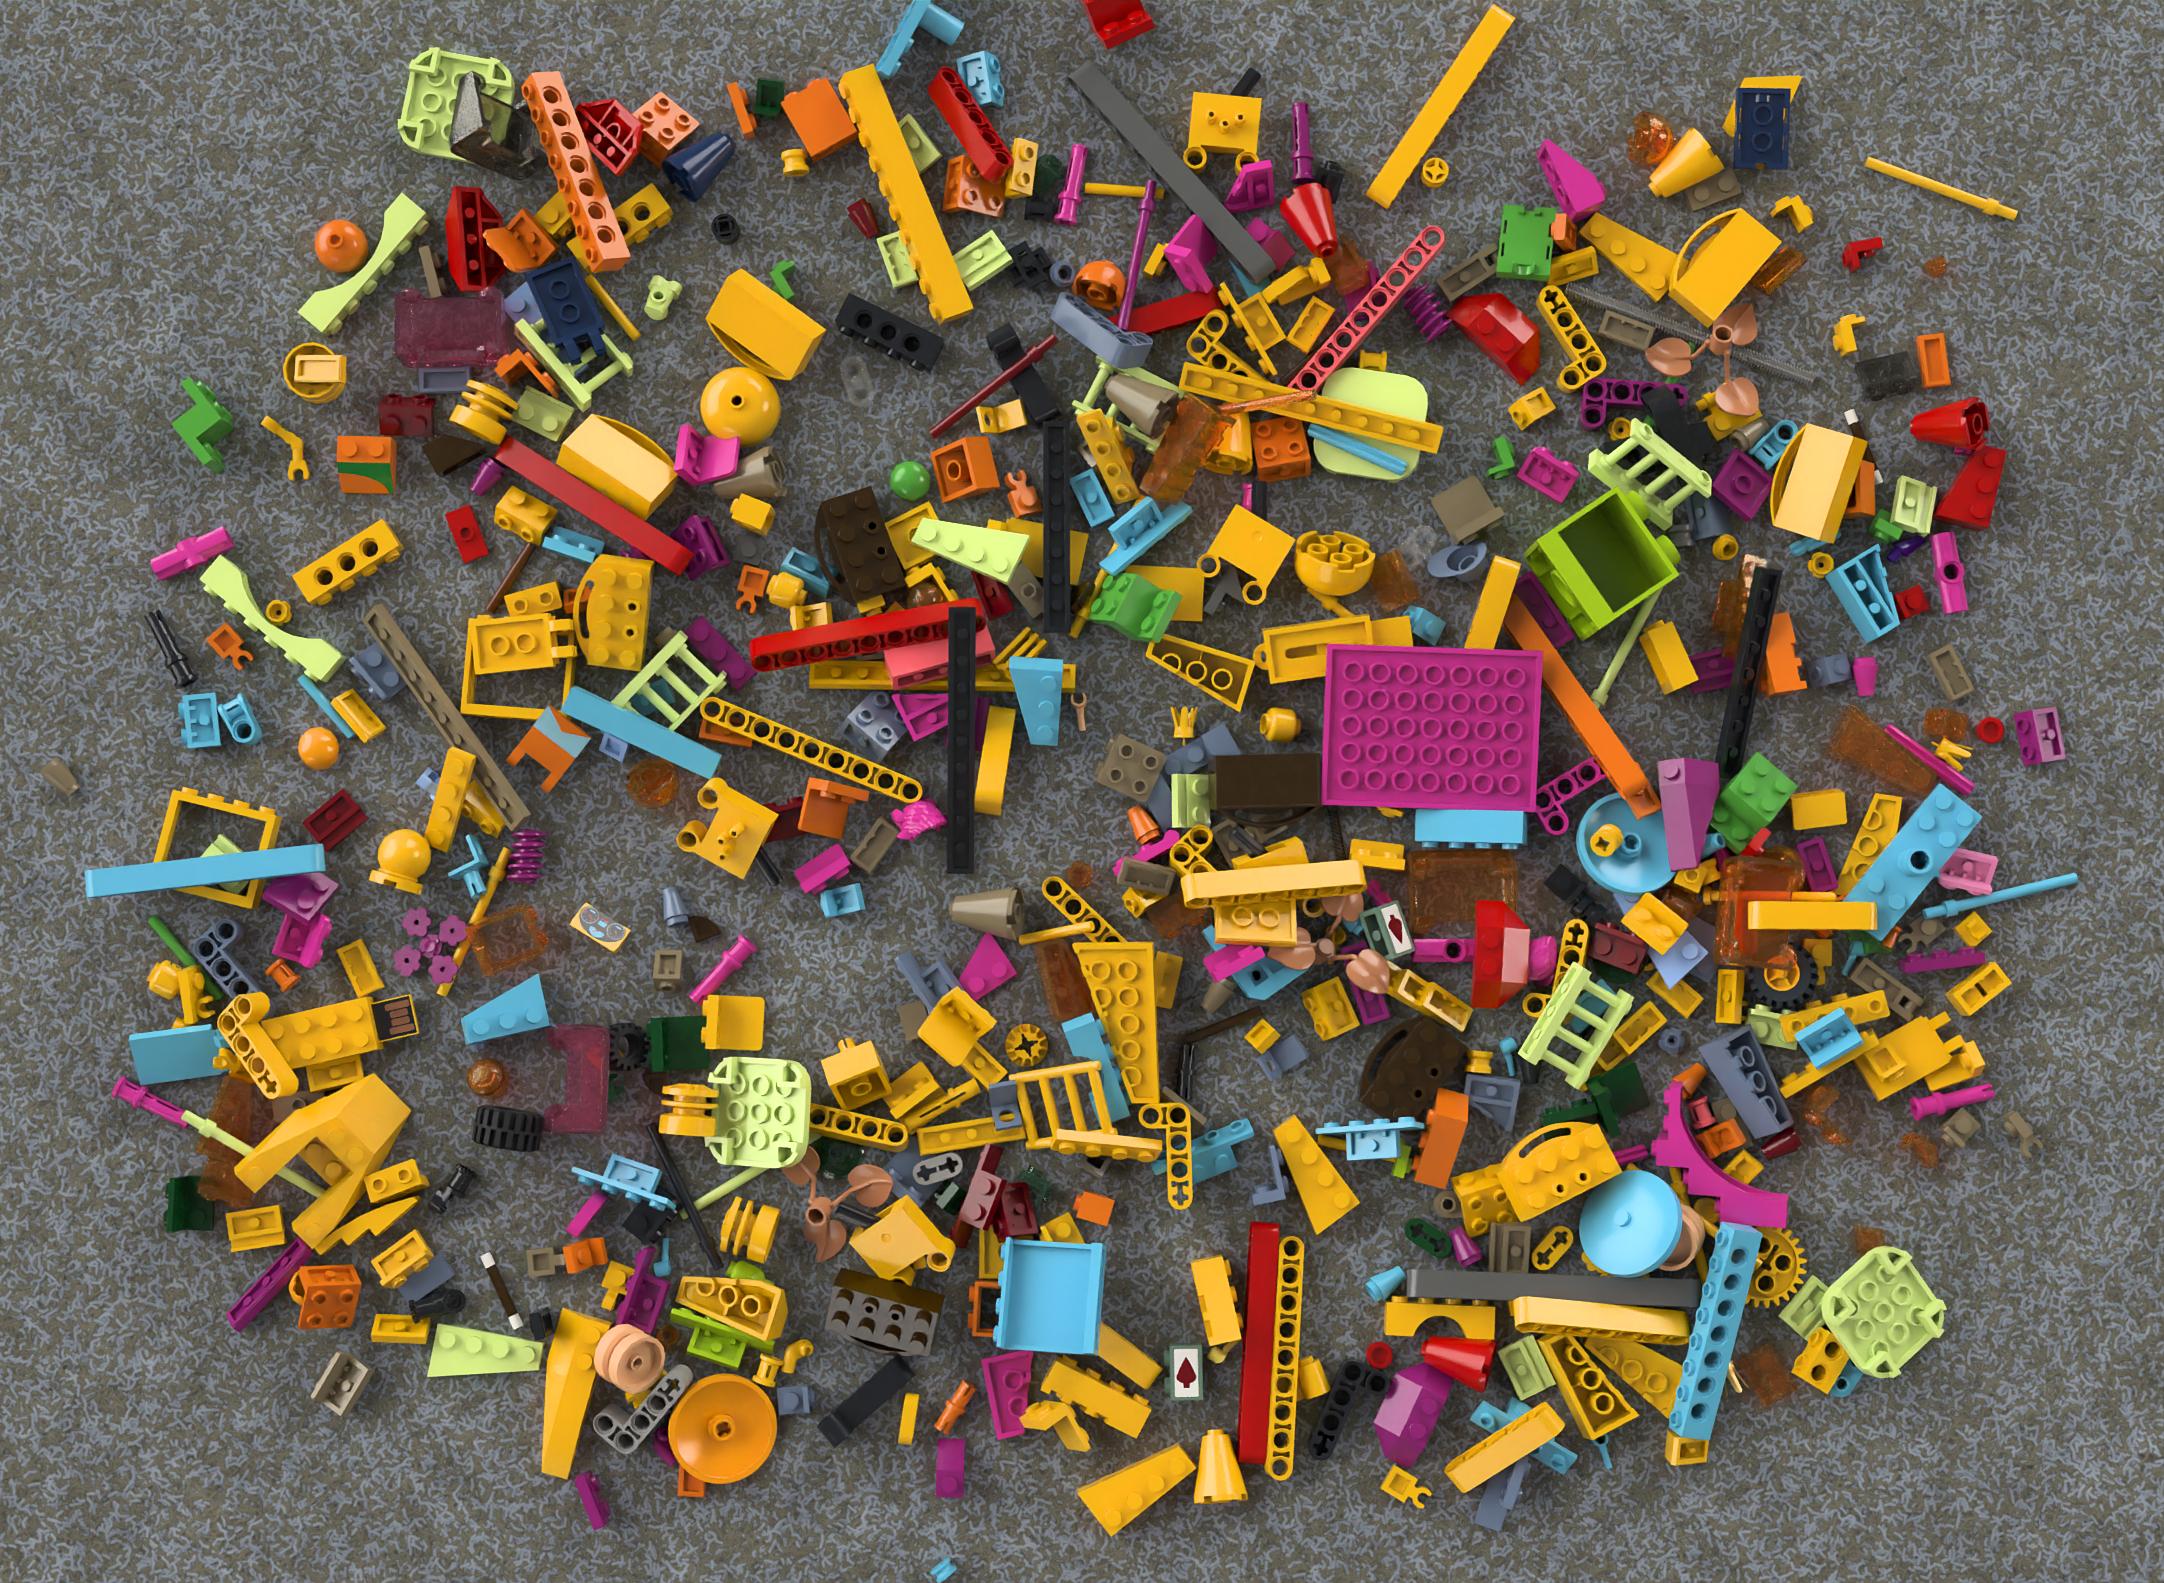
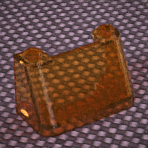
M1505 849L1418 850L1409 852L1406 856L1409 931L1427 933L1430 929L1434 928L1436 921H1475L1476 900L1503 901L1517 915L1519 870L1513 853Z
M1743 855L1729 857L1724 860L1721 869L1713 960L1716 965L1786 972L1793 970L1797 962V952L1793 951L1792 945H1788L1789 930H1749L1748 902H1792V892L1796 891L1804 883L1803 863Z

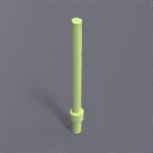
M1663 587L1644 600L1598 689H1594L1590 696L1591 701L1598 710L1609 697L1607 693Z
M188 1110L181 1117L183 1121L199 1129L198 1132L207 1138L211 1136L244 1156H247L254 1149L216 1127L217 1124L208 1118L204 1120ZM285 1166L276 1173L317 1198L326 1191Z
M809 1133L808 1145L822 1136ZM750 1167L694 1201L697 1211H700L769 1168ZM682 1208L679 1213L685 1220L688 1218L685 1209Z

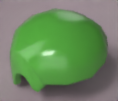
M904 461L897 464L891 471L889 484L895 495L902 500L916 501L923 498L929 490L930 476L925 467L920 463Z

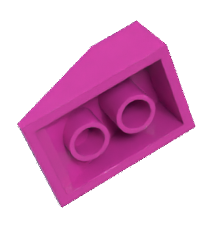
M1544 140L1536 155L1563 214H1567L1575 223L1596 212L1598 213L1607 195L1602 182H1597L1595 175L1551 140Z

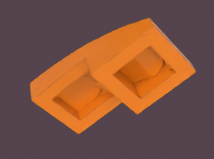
M1734 1117L1693 1135L1709 1159H1713L1725 1151L1741 1146L1747 1141Z

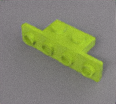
M672 1308L670 1322L694 1329L686 1351L687 1355L738 1371L746 1346L768 1354H772L775 1341L773 1340L763 1341L732 1326L721 1324L720 1321L709 1316L704 1318L696 1316L691 1310L686 1308H679V1310Z

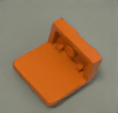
M527 208L521 209L506 227L487 229L483 233V237L487 240V245L500 255L504 260V265L509 270L516 273L541 269L560 249V246Z
M517 349L511 355H504L497 362L498 366L494 370L509 387L530 370L555 399L558 400L560 398V395L556 392L560 387L546 371L542 374L539 373L543 368L528 351L523 355Z

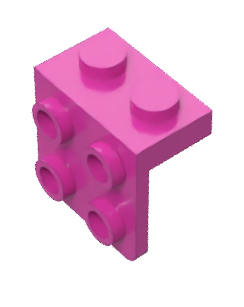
M1192 215L1163 252L1186 288L1191 291L1197 290L1204 293L1210 291L1213 284L1204 268L1216 255L1218 247L1201 218L1197 215Z
M689 424L680 426L674 471L692 487L732 476L737 470L740 438L736 436L731 439H718L713 435L704 438Z
M319 912L312 922L306 926L286 913L272 954L299 962L305 967L312 969L314 964L320 962L323 949H320L323 939H327L331 932L332 924L329 923L330 918Z

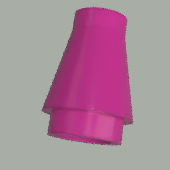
M1876 657L1854 658V664L1851 666L1859 696L1874 695L1879 665L1876 663Z

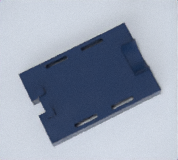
M1791 88L1736 89L1733 169H1756L1757 164H1764L1765 170L1788 169ZM1785 109V123L1783 124V115ZM1783 135H1784V150H1782Z

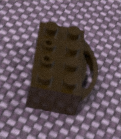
M868 486L822 501L814 524V548L820 569L833 590L853 607H857V603L880 595L884 598L904 591L907 584L872 487ZM821 528H826L829 551L837 570L845 580L844 584L837 582L825 562L820 543Z
M1320 753L1208 755L1209 809L1214 810L1232 822L1256 828L1281 827L1300 821L1321 807ZM1290 808L1294 811L1292 816L1270 822L1247 821L1237 818L1235 815L1237 810L1254 814H1273Z
M1426 1015L1408 1019L1388 1031L1368 1055L1360 1076L1358 1101L1382 1119H1390V1123H1397L1400 1117H1415L1416 1119L1467 1051L1468 1047ZM1403 1029L1406 1030L1407 1036L1389 1050L1377 1070L1375 1079L1369 1080L1368 1073L1380 1049L1396 1033ZM1403 1130L1400 1132L1402 1134H1405L1407 1130Z
M841 1267L833 1285L825 1329L834 1331L851 1343L874 1353L889 1356L923 1355L929 1357L936 1340L945 1295Z

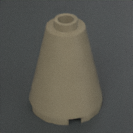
M1120 373L1116 376L1112 375L1104 387L1106 397L1152 440L1157 439L1164 433L1166 429L1162 426L1166 421L1172 422L1181 398L1178 397L1180 394L1174 390Z
M770 445L739 460L734 475L710 482L714 495H718L720 499H739L741 493L755 499L781 498L786 496L787 486H782V477L786 478V473L778 451H772L774 446Z
M1011 887L956 896L955 900L950 902L949 916L953 917L955 923L1016 941V938L1020 937L1023 929L1025 912L1021 913L1020 903L1025 904L1022 888Z

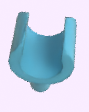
M1853 941L1851 943L1848 960L1841 974L1848 975L1856 956H1866L1868 944L1860 941Z
M1509 1036L1501 1040L1499 1046L1505 1056L1509 1076H1514L1516 1073L1511 1052L1517 1050L1518 1047L1514 1039Z
M669 1238L662 1239V1261L654 1263V1271L657 1277L667 1276L671 1273L668 1256Z
M1606 1433L1603 1435L1604 1442L1602 1444H1598L1595 1440H1591V1442L1599 1448L1606 1469H1610L1612 1464L1606 1447L1609 1440Z

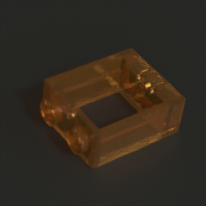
M526 900L465 926L464 931L485 978L546 953V945L549 944V940L543 929L539 931L535 922L539 920L533 905L528 906ZM522 912L536 946L495 963L480 928Z

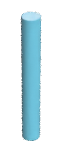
M305 673L301 675L297 681L349 740L356 735L353 729L330 704L331 702Z

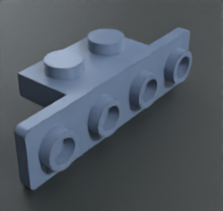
M909 950L894 959L900 973L912 985L915 995L927 1007L929 1015L940 999L956 986L965 991L943 958L925 971L921 969Z
M1526 1455L1487 1480L1474 1520L1476 1524L1495 1531L1501 1530L1507 1509L1512 1510L1514 1504L1518 1505L1522 1496L1520 1485L1522 1479L1528 1477L1531 1463L1528 1462L1529 1458Z

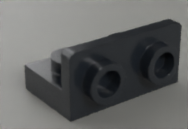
M657 1185L654 1194L672 1201L676 1205L675 1210L665 1207L664 1211H660L650 1207L649 1201L641 1199V1202L636 1205L621 1225L637 1237L644 1246L650 1242L655 1244L664 1232L660 1228L667 1220L671 1223L680 1211L677 1205L681 1201L659 1185Z

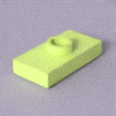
M899 231L877 238L876 240L894 290L918 282L916 270L912 268L909 261L910 254L907 245L904 246L902 244Z

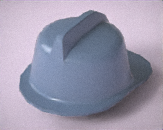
M1474 540L1467 545L1459 544L1446 547L1429 559L1427 565L1428 572L1438 578L1454 576L1459 581L1471 582L1489 571V565L1485 558L1487 553L1486 544L1482 541Z

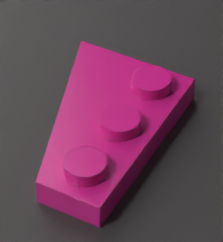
M1017 1350L980 1359L997 1440L1024 1434L1025 1428L1019 1418L1026 1414L1034 1351Z

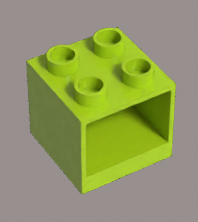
M1618 485L1537 539L1522 554L1581 642L1679 576L1674 566L1681 562V557L1674 544L1665 535L1654 539L1643 521L1650 517L1646 504L1633 490L1624 495Z

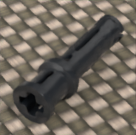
M154 610L146 614L144 618L166 659L164 665L166 669H170L176 681L174 684L176 689L185 688L196 682L198 677L192 673L187 663L188 657L186 654L181 653L161 611L156 610L155 612Z

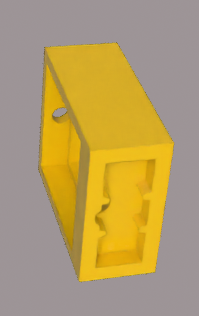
M1660 620L1643 629L1645 634L1640 636L1639 640L1664 695L1699 680L1672 621L1664 624L1663 620Z

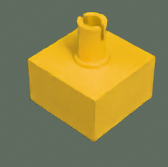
M845 1038L848 1048L845 1047L844 1041L841 1040L838 1043L841 1053L821 1060L829 1087L842 1110L850 1111L894 1093L886 1069L871 1040L855 1046V1041L852 1038Z

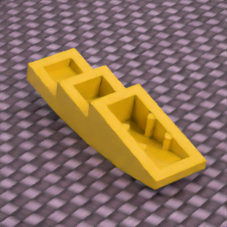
M1389 960L1387 961L1389 966V988L1387 994L1460 1033L1464 1031L1474 1009L1435 982L1428 983L1409 969H1401Z
M1651 1000L1647 1001L1616 1027L1590 1070L1588 1079L1611 1070L1668 1021ZM1585 1083L1579 1088L1581 1092L1587 1090Z
M419 1195L363 1214L335 1230L314 1248L320 1255L329 1252L341 1240H344L349 1246L356 1243L370 1230L375 1236L381 1235L419 1203L422 1198Z

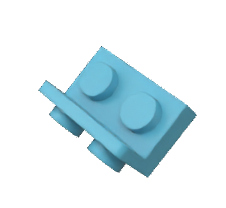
M980 51L957 58L959 76L979 107L983 108L990 105L1002 107L1004 89L1000 83V63L996 56L986 51Z
M555 526L551 538L545 536L542 547L549 552L591 565L603 553L605 543L601 540Z
M216 693L182 696L183 703H179L178 706L180 719L185 718L186 729H181L183 745H187L190 751L199 748L222 746Z

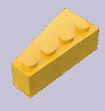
M1165 633L1159 643L1149 642L1146 657L1236 711H1241L1255 665L1254 660Z
M1064 1354L1062 1358L1056 1355L1041 1383V1391L1050 1394L1051 1390H1053L1061 1401L1069 1405L1077 1403L1080 1405L1079 1408L1086 1414L1095 1418L1100 1416L1104 1418L1103 1421L1106 1424L1137 1439L1152 1410L1151 1406L1147 1405L1149 1400L1137 1393L1134 1396L1125 1393V1387L1113 1380L1110 1383L1101 1380L1102 1374L1092 1368L1087 1367L1086 1371L1076 1366L1078 1361Z

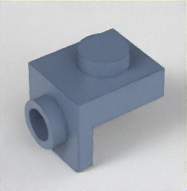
M1846 653L1825 657L1806 664L1813 689L1853 678Z

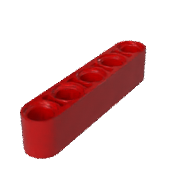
M941 67L928 85L927 91L981 175L991 183H999L1013 165L1014 159L957 72L949 67Z
M1213 286L1208 293L1195 291L1131 310L1127 332H1141L1150 337L1161 334L1162 330L1167 332L1184 327L1188 322L1190 324L1201 322L1212 310L1219 309L1225 312L1223 303L1217 294L1219 289L1217 286ZM1120 314L1107 317V319L1117 326Z

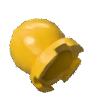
M409 829L396 830L384 837L378 850V861L381 868L378 871L372 870L369 880L392 887L396 882L395 888L420 895L423 884L416 883L418 882L417 878L426 872L431 861L432 851L427 840L421 834Z

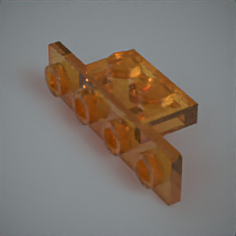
M1743 554L1737 579L1722 580L1718 590L1716 611L1712 618L1713 626L1711 632L1726 634L1721 654L1723 658L1736 661L1755 566L1766 567V559Z

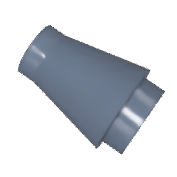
M669 887L662 890L664 922L667 923L668 928H676L688 924L690 914L679 894L678 887Z

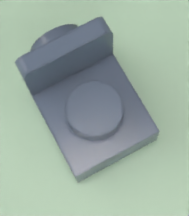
M810 1384L777 1387L779 1415L810 1414L812 1407L816 1406L815 1390H810Z

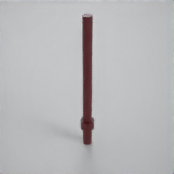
M1052 333L1037 346L1034 344L1026 350V355L929 430L930 434L937 438L1031 363L1040 361L1044 358L1043 354L1059 342L1058 338Z

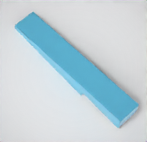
M578 686L571 687L560 711L707 779L713 777L723 756L629 709H623Z

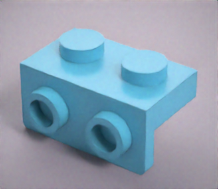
M1842 1007L1794 1034L1817 1070L1864 1043Z

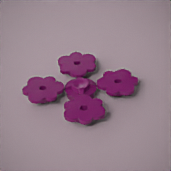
M422 907L417 910L409 909L407 912L408 916L402 919V926L408 929L407 933L409 936L417 935L423 937L419 945L420 951L417 949L412 950L410 946H404L402 950L395 951L393 954V959L396 962L394 969L401 971L403 976L410 977L414 970L420 969L421 964L419 961L423 955L427 958H433V965L428 969L429 973L432 974V981L438 985L444 982L451 983L453 976L458 973L459 967L456 963H453L452 956L447 955L443 957L440 954L443 950V942H448L450 946H456L458 942H463L467 939V932L464 930L467 926L466 922L460 920L456 915H450L446 921L440 923L441 931L439 937L434 934L427 935L428 927L432 924L431 918L428 917L427 909Z

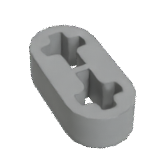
M953 1152L923 1160L914 1167L913 1177L921 1185H929L954 1177L962 1170L963 1160L957 1153ZM947 1157H951L953 1161H958L954 1172H951L949 1168L943 1170L939 1168L940 1165L947 1162ZM922 1165H925L927 1169L936 1167L937 1172L931 1173L929 1180L918 1176Z

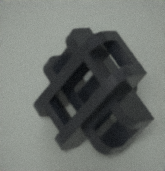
M1025 240L1008 250V254L1012 257L1014 263L1003 270L1013 287L1025 282L1027 288L1032 290L1040 283L1048 281L1043 271L1050 268L1052 263L1042 246L1031 251ZM1023 252H1026L1024 255H1022V256H1020V257H1018V258L1016 257V256L1022 254Z

